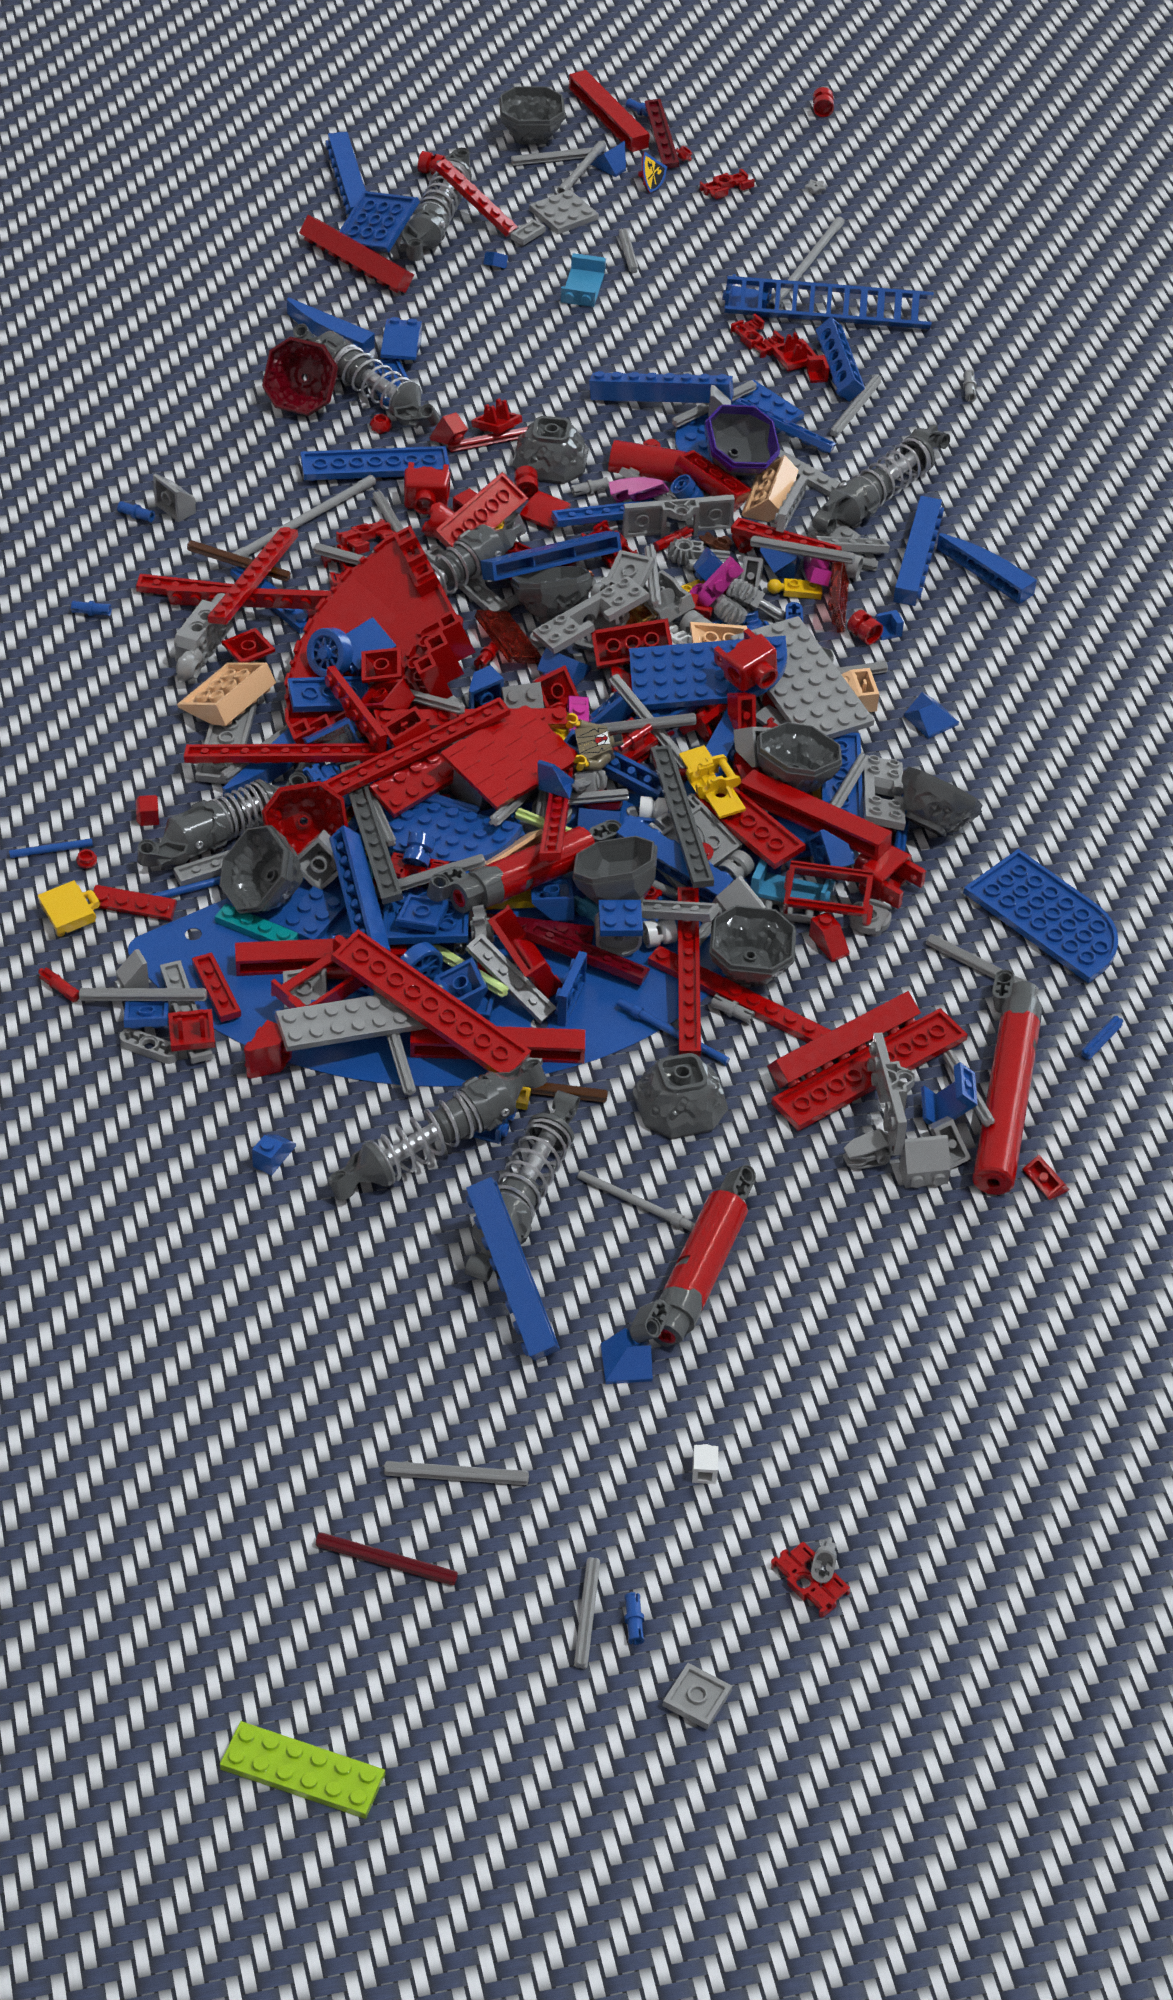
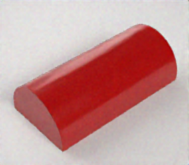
M614 440L610 452L608 472L619 473L622 467L627 469L632 467L640 472L639 476L641 477L645 476L647 478L673 482L677 477L681 476L674 471L676 460L679 455L686 453V451Z
M695 450L679 455L674 465L676 473L679 475H689L695 484L710 496L734 495V511L743 505L752 489Z
M668 618L598 629L591 633L597 669L630 664L629 648L672 645Z

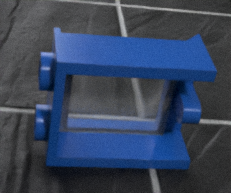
M347 717L302 738L305 744L364 743L363 739H359L356 734L358 728L353 720L350 721ZM320 762L314 764H319L321 770L322 766H325L332 762ZM339 762L336 765L340 768V765L350 762Z

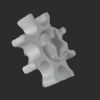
M484 905L472 906L474 914L473 920L470 921L472 939L474 940L482 933L491 943L494 942V930L487 921L490 918H487Z

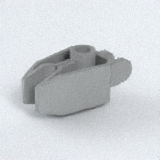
M877 1129L854 1138L844 1147L845 1154L843 1158L846 1164L857 1169L886 1165L890 1161L891 1156L894 1155L892 1146H888V1134L885 1135L883 1130Z

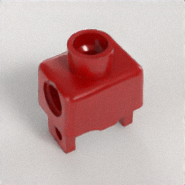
M409 462L408 468L404 471V506L408 509H415L416 512L423 515L429 513L432 504H435V502H442L448 506L451 476L449 464H444L443 470L426 466L414 468V462Z
M747 628L743 631L744 640L737 643L736 647L730 652L726 653L719 646L714 648V662L724 671L725 679L739 690L746 691L756 684L760 688L766 689L776 681L778 676L777 651L762 634L756 636Z
M893 845L879 860L860 853L854 864V869L874 871L871 899L881 902L885 901L897 909L902 905L904 891L899 889L901 885L907 880L921 888L924 885L926 876L925 869L911 862L912 855ZM859 883L858 889L863 895H865L866 883Z

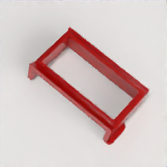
M791 860L790 870L786 872L784 883L786 893L783 903V914H788L789 907L853 915L862 917V924L869 926L873 913L870 899L874 871ZM794 874L866 883L863 906L791 897Z
M506 905L505 909L487 921L523 975L529 977L536 988L549 999L557 993L558 988L563 987L562 982L557 975L552 973L544 961L530 969L513 943L514 939L530 940L525 939L526 933L518 923L517 916L510 906Z
M342 935L335 936L333 939V951L281 985L273 979L271 981V996H276L289 1009L306 1006L290 992L333 963L331 960L332 954L346 939ZM352 975L308 1006L341 1001L365 984Z

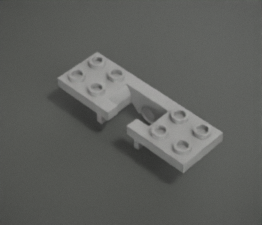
M734 495L626 503L623 510L622 534L624 538L660 535L663 538L666 534H670V524L666 522L667 517L685 521V527L693 528V536H698V531L731 529L735 498Z
M620 550L608 576L603 577L601 582L594 584L591 597L626 576H629L644 588L655 564V559ZM600 612L593 624L595 630L626 625L630 615L629 612L619 617L620 623L616 625L612 621L606 620L604 614ZM582 638L575 642L577 648L594 652L592 640L587 641Z
M626 576L534 629L533 635L552 653L556 654L582 638L587 641L592 640L590 633L595 631L593 622L597 619L600 612L604 614L606 620L618 625L621 615L650 599L649 592L629 576ZM589 615V619L583 622L584 617Z
M868 755V763L862 772L864 819L879 826L904 831L906 824L903 797H900L903 792V783L901 782L903 764L895 759L888 760L879 758L876 755ZM875 793L891 796L894 798L892 800L883 799L879 796H876Z
M874 1033L873 1042L869 1043L871 1058L867 1059L868 1071L872 1072L871 1083L872 1086L876 1087L880 1103H885L883 1127L884 1131H888V1146H892L894 1155H903L907 1127L905 1116L907 1093L915 1084V1074L901 1067L899 1061L890 1062L883 1033ZM902 1078H907V1079H909L910 1081H909V1082H903V1081H901L900 1079H902Z

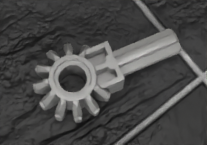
M683 537L680 539L674 538V541L670 542L668 548L669 559L672 560V563H678V566L684 565L687 567L688 559H698L704 551V541L690 540L689 537L687 539ZM710 549L719 559L727 560L730 556L729 551Z
M734 579L727 588L726 594L728 597L736 600L744 608L752 612L759 609L778 621L784 618L785 611L763 599L765 593L758 590L753 584L742 579Z
M722 593L715 600V615L729 625L743 624L748 614L747 611L736 600Z
M604 770L581 771L573 775L575 782L572 784V788H575L577 793L599 791L607 787L608 781Z

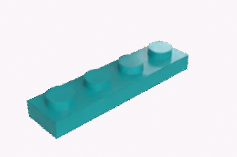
M225 904L215 915V923L262 942L298 940L297 932L251 913L240 914L235 907Z

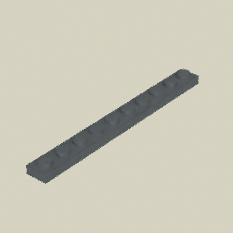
M671 745L651 747L653 763L693 888L714 886L713 874Z
M357 760L340 765L341 773L359 765L360 761ZM366 784L348 793L384 905L402 900L403 895L368 785Z

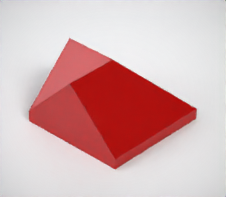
M256 628L222 641V645L239 663H251L275 652V648Z
M401 647L361 651L362 683L402 679Z
M566 665L542 674L533 680V683L541 682L544 708H549L557 702H563L567 706L568 696H579Z

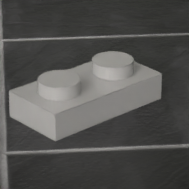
M533 219L512 232L511 239L524 246L546 231V226Z

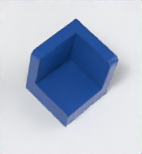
M897 610L875 615V619L883 625V633L880 636V640L902 636L904 621Z

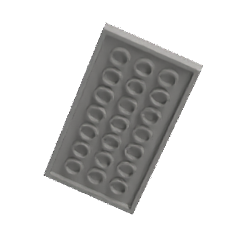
M799 616L751 630L756 636L758 634H762L764 637L786 636L787 666L778 683L766 692L786 722L814 726L831 739L874 725L875 720ZM744 632L731 636L730 640L744 639Z

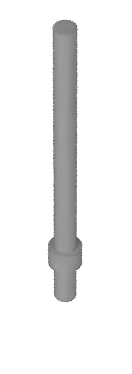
M582 1170L577 1176L578 1179L670 1221V1224L677 1228L683 1227L692 1231L695 1223L685 1219V1216L680 1213H672Z

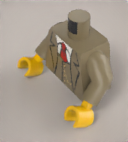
M574 713L567 715L566 719L570 721L566 723V727L572 729L576 726L577 728L575 729L580 755H577L574 759V763H578L576 769L578 771L583 769L585 771L590 769L602 770L611 760H614L613 748L624 745L622 734L610 736L607 726L581 719L578 720V716Z

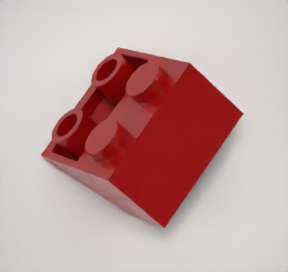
M416 706L381 726L387 734V743L391 749L431 730L427 720Z
M267 1020L262 1027L260 1026L257 1029L255 1037L251 1042H247L244 1047L247 1077L250 1079L281 1072L292 1058V1051H286L278 1024Z

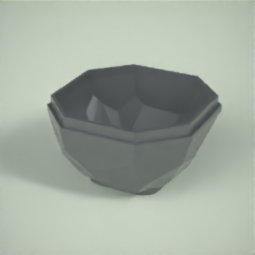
M638 836L595 842L576 854L573 881L576 887L597 905L598 900H641V903H643V899L648 894L656 877L658 847L654 841Z

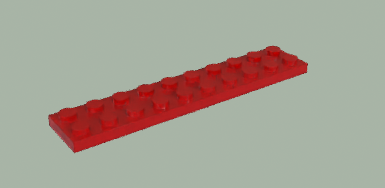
M359 929L331 956L333 962L488 1071L494 1073L510 1072L521 1065L531 1054L530 1049Z
M939 1008L884 1038L890 1062L899 1061L901 1067L911 1071L966 1041L968 1034ZM869 1046L772 1097L771 1104L797 1131H800L874 1091L876 1087L872 1086L871 1083L872 1072L868 1071L867 1059L871 1058Z

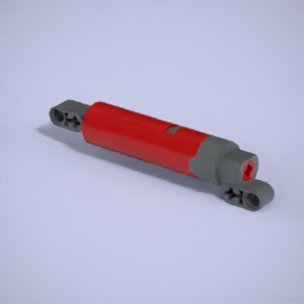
M607 820L593 826L589 831L580 826L566 831L561 860L556 862L540 861V842L469 873H466L460 867H450L431 877L427 896L436 902L450 898L453 906L460 913L472 910V906L484 905V909L574 871L575 858L578 852L595 842L616 839V832L622 825L616 820Z
M746 1164L729 1171L720 1189L709 1194L659 1300L641 1306L630 1328L631 1337L635 1342L643 1343L654 1339L658 1344L668 1347L683 1341L685 1334L694 1330L747 1216V1205L743 1200L748 1197L756 1180V1173L750 1165Z

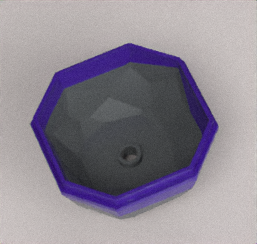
M721 405L705 421L704 429L709 455L713 463L728 474H760L780 454L774 421L755 406Z

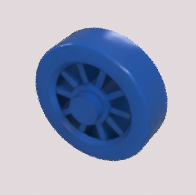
M333 627L316 630L311 635L307 644V659L311 669L320 677L327 675V667L335 665L341 675L348 671L353 658L352 645L348 636L342 630Z
M428 942L412 946L400 958L431 981L434 980L435 974L438 975L443 965L442 953Z

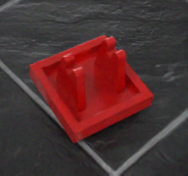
M796 332L793 333V337L788 334L785 343L772 346L771 351L787 371L806 367L808 356H817L803 338L798 339Z
M499 398L496 400V408L494 405L489 407V404H486L484 406V414L471 420L472 427L478 428L480 431L502 434L505 430L514 428L515 425L521 423L522 415L509 412L507 401L503 400L501 403Z
M728 703L705 705L696 711V724L682 726L679 728L680 731L685 735L696 730L704 741L707 742L713 735L708 722L716 729L722 718L720 713L728 707Z
M212 1009L168 1013L172 1052L215 1048Z

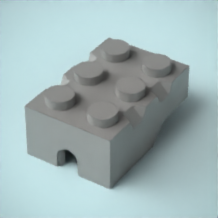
M663 570L658 572L661 606L653 608L650 599L637 606L641 610L647 611L648 615L655 617L657 620L668 618L669 623L695 608L691 594L684 590L674 577ZM645 584L644 589L649 592V588Z

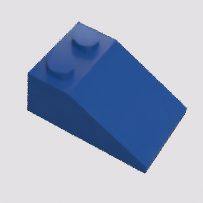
M397 317L387 319L380 358L416 360L422 339V321L417 319L400 320Z

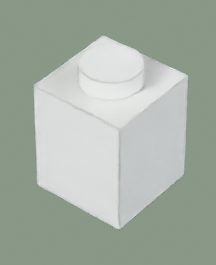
M708 1444L694 1445L692 1483L716 1484L718 1446Z

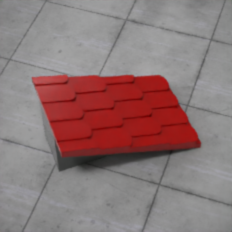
M527 705L518 708L510 713L511 715L476 731L467 738L459 740L440 752V756L454 769L452 793L460 801L480 806L481 811L492 808L498 810L539 786L537 766L539 760L555 764L562 771H566L578 764L574 763L578 753L569 747L562 737L556 734Z

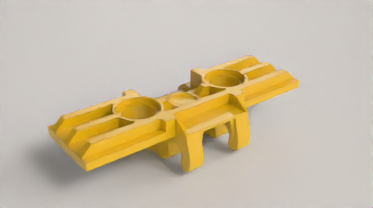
M705 745L679 753V757L687 768L686 776L699 798L705 799L706 802L710 803L719 819L746 811L744 804L733 789L741 783V779L738 775H735L727 763V758L724 754L712 756ZM719 767L722 768L727 776L726 778L723 776L716 777L715 774L719 773ZM718 793H722V794H725L726 796H725V797H722V798H719V797H717V796H715V795L718 794Z

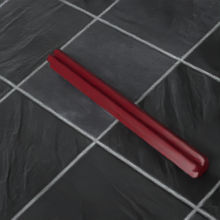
M320 1532L316 1538L317 1547L448 1585H455L458 1578L457 1571Z

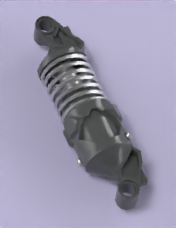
M293 773L290 775L285 786L307 783V778L302 773ZM257 779L250 782V785L246 784L244 788L239 787L238 791L232 790L231 794L225 793L224 797L219 796L218 800H202L191 805V809L167 820L164 836L160 843L150 839L139 842L137 852L138 863L146 867L160 866L161 868L169 864L184 865L188 859L205 851H215L226 846L228 841L236 838L237 835L241 836L246 830L245 827L263 826L262 810L279 786ZM240 791L244 792V797L240 794Z

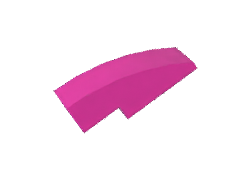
M631 477L609 482L610 494L617 503L628 499L633 501L648 500L669 492V488L663 480L654 478Z
M803 556L804 571L807 579L812 583L828 586L832 571L828 570L830 562L824 559Z

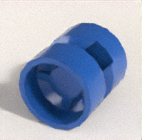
M687 474L677 477L671 484L670 490L678 499L704 497L703 491Z
M411 832L407 841L408 848L404 851L402 862L405 865L426 867L427 869L431 859L430 853L433 852L436 842L434 837L423 832Z

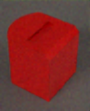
M139 796L135 802L137 823L140 826L159 825L158 796Z

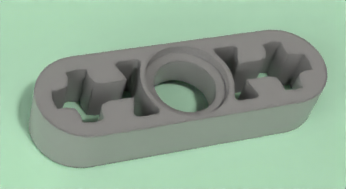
M131 1028L124 1029L120 1033V1044L126 1050L165 1064H172L179 1058L178 1051H171L170 1041ZM152 1043L155 1045L151 1049L143 1047L145 1044Z

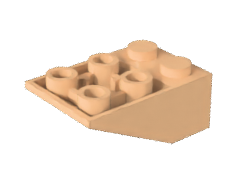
M870 668L853 669L841 674L868 712L877 711L879 691Z

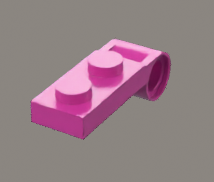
M729 556L704 584H696L689 593L699 595L698 605L709 607L744 570L734 558Z
M568 696V714L574 713L578 716V720L581 719L589 722V697Z

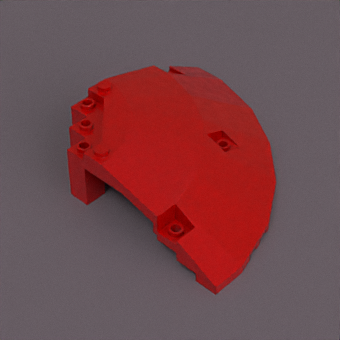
M411 525L382 540L373 548V553L368 557L363 556L359 559L360 563L352 570L350 568L345 570L340 576L341 581L336 587L332 586L329 596L322 598L316 605L315 615L313 618H309L303 629L304 635L301 640L296 641L293 650L295 654L294 659L290 661L291 669L286 674L284 681L286 687L285 721L296 744H305L302 738L330 726L345 717L349 718L350 721L352 720L347 710L293 712L287 686L288 678L320 677L311 669L308 663L307 644L311 635L321 628H338L346 634L373 617L396 644V648L401 647L402 679H404L410 689L445 699L453 696L447 683L464 674L458 661L475 653V650ZM347 671V672H346L345 674H343L342 676H355V675H354V674H350V673ZM411 702L408 709L414 706L418 709H430L432 707ZM355 722L361 736H366L361 732L360 727ZM343 726L314 741L322 742L340 739L339 735L345 733Z

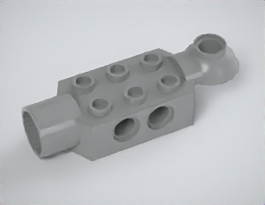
M224 593L217 594L211 602L202 599L176 633L174 646L176 650L175 661L177 662L176 673L179 682H185L192 678L196 679L201 672L202 665L207 663L211 653L215 652L217 645L221 640L225 639L227 625L208 623L207 618L209 613L223 598Z

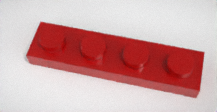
M96 884L93 890L100 902L98 908L172 921L177 905L176 899Z
M213 953L193 957V967L207 991V995L220 1022L241 1017V1010Z

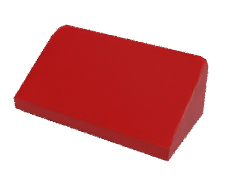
M520 939L513 940L514 945L530 969L544 961L551 970L533 942Z
M1040 1155L1023 1168V1171L1049 1200L1070 1190Z

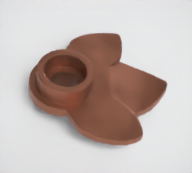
M706 532L704 536L699 535V539L704 541L705 544L712 546L714 550L729 551L730 546L733 544L728 536L714 537L709 532Z

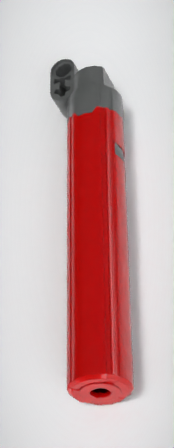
M1010 970L998 971L993 984L994 1009L1001 1013L986 1106L995 1122L990 1124L989 1127H985L982 1123L972 1178L974 1185L980 1191L992 1195L1005 1194L1014 1188L1036 1055L1035 1051L1043 1012L1042 1004L1037 1000L1036 985L1027 981L1015 983L1014 974Z

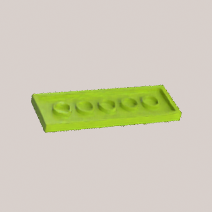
M240 1721L220 1763V1770L364 1819L367 1818L385 1777V1769Z

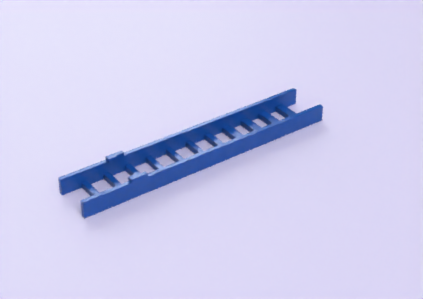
M727 276V284L742 285L740 306L725 305L724 313L757 314L767 318L779 317L826 321L832 317L837 322L917 329H930L932 324L929 321H918L919 299L932 300L934 292ZM746 285L759 286L757 308L745 307ZM776 288L775 309L762 308L763 289ZM781 288L793 289L792 311L779 310ZM798 289L810 290L809 312L796 311ZM815 291L828 292L826 313L813 312ZM832 292L844 293L843 315L831 314ZM850 293L861 294L859 316L848 315ZM868 295L878 296L876 317H866ZM885 296L895 297L893 319L884 318ZM902 298H912L911 320L901 319Z

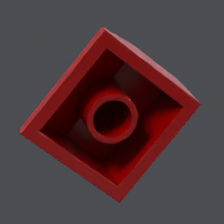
M404 679L375 682L361 698V701L370 712L374 710L408 709L415 696Z

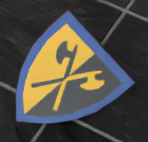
M644 151L642 170L638 172V176L640 178L643 177V185L651 193L656 191L664 182L667 166Z

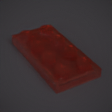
M835 561L832 563L834 575H831L832 587L829 588L831 599L828 600L829 611H833L831 616L832 625H836L837 633L845 632L849 580L845 563Z
M476 611L474 617L509 663L539 664L542 656L509 612Z

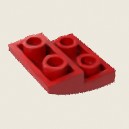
M538 491L526 503L520 512V516L524 520L553 531L556 524L551 518L552 511L569 509L571 503Z

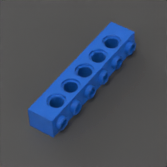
M830 317L815 329L818 335L817 340L822 346L820 349L829 365V373L833 377L832 382L837 388L836 393L840 398H845L850 402L865 389L842 325Z

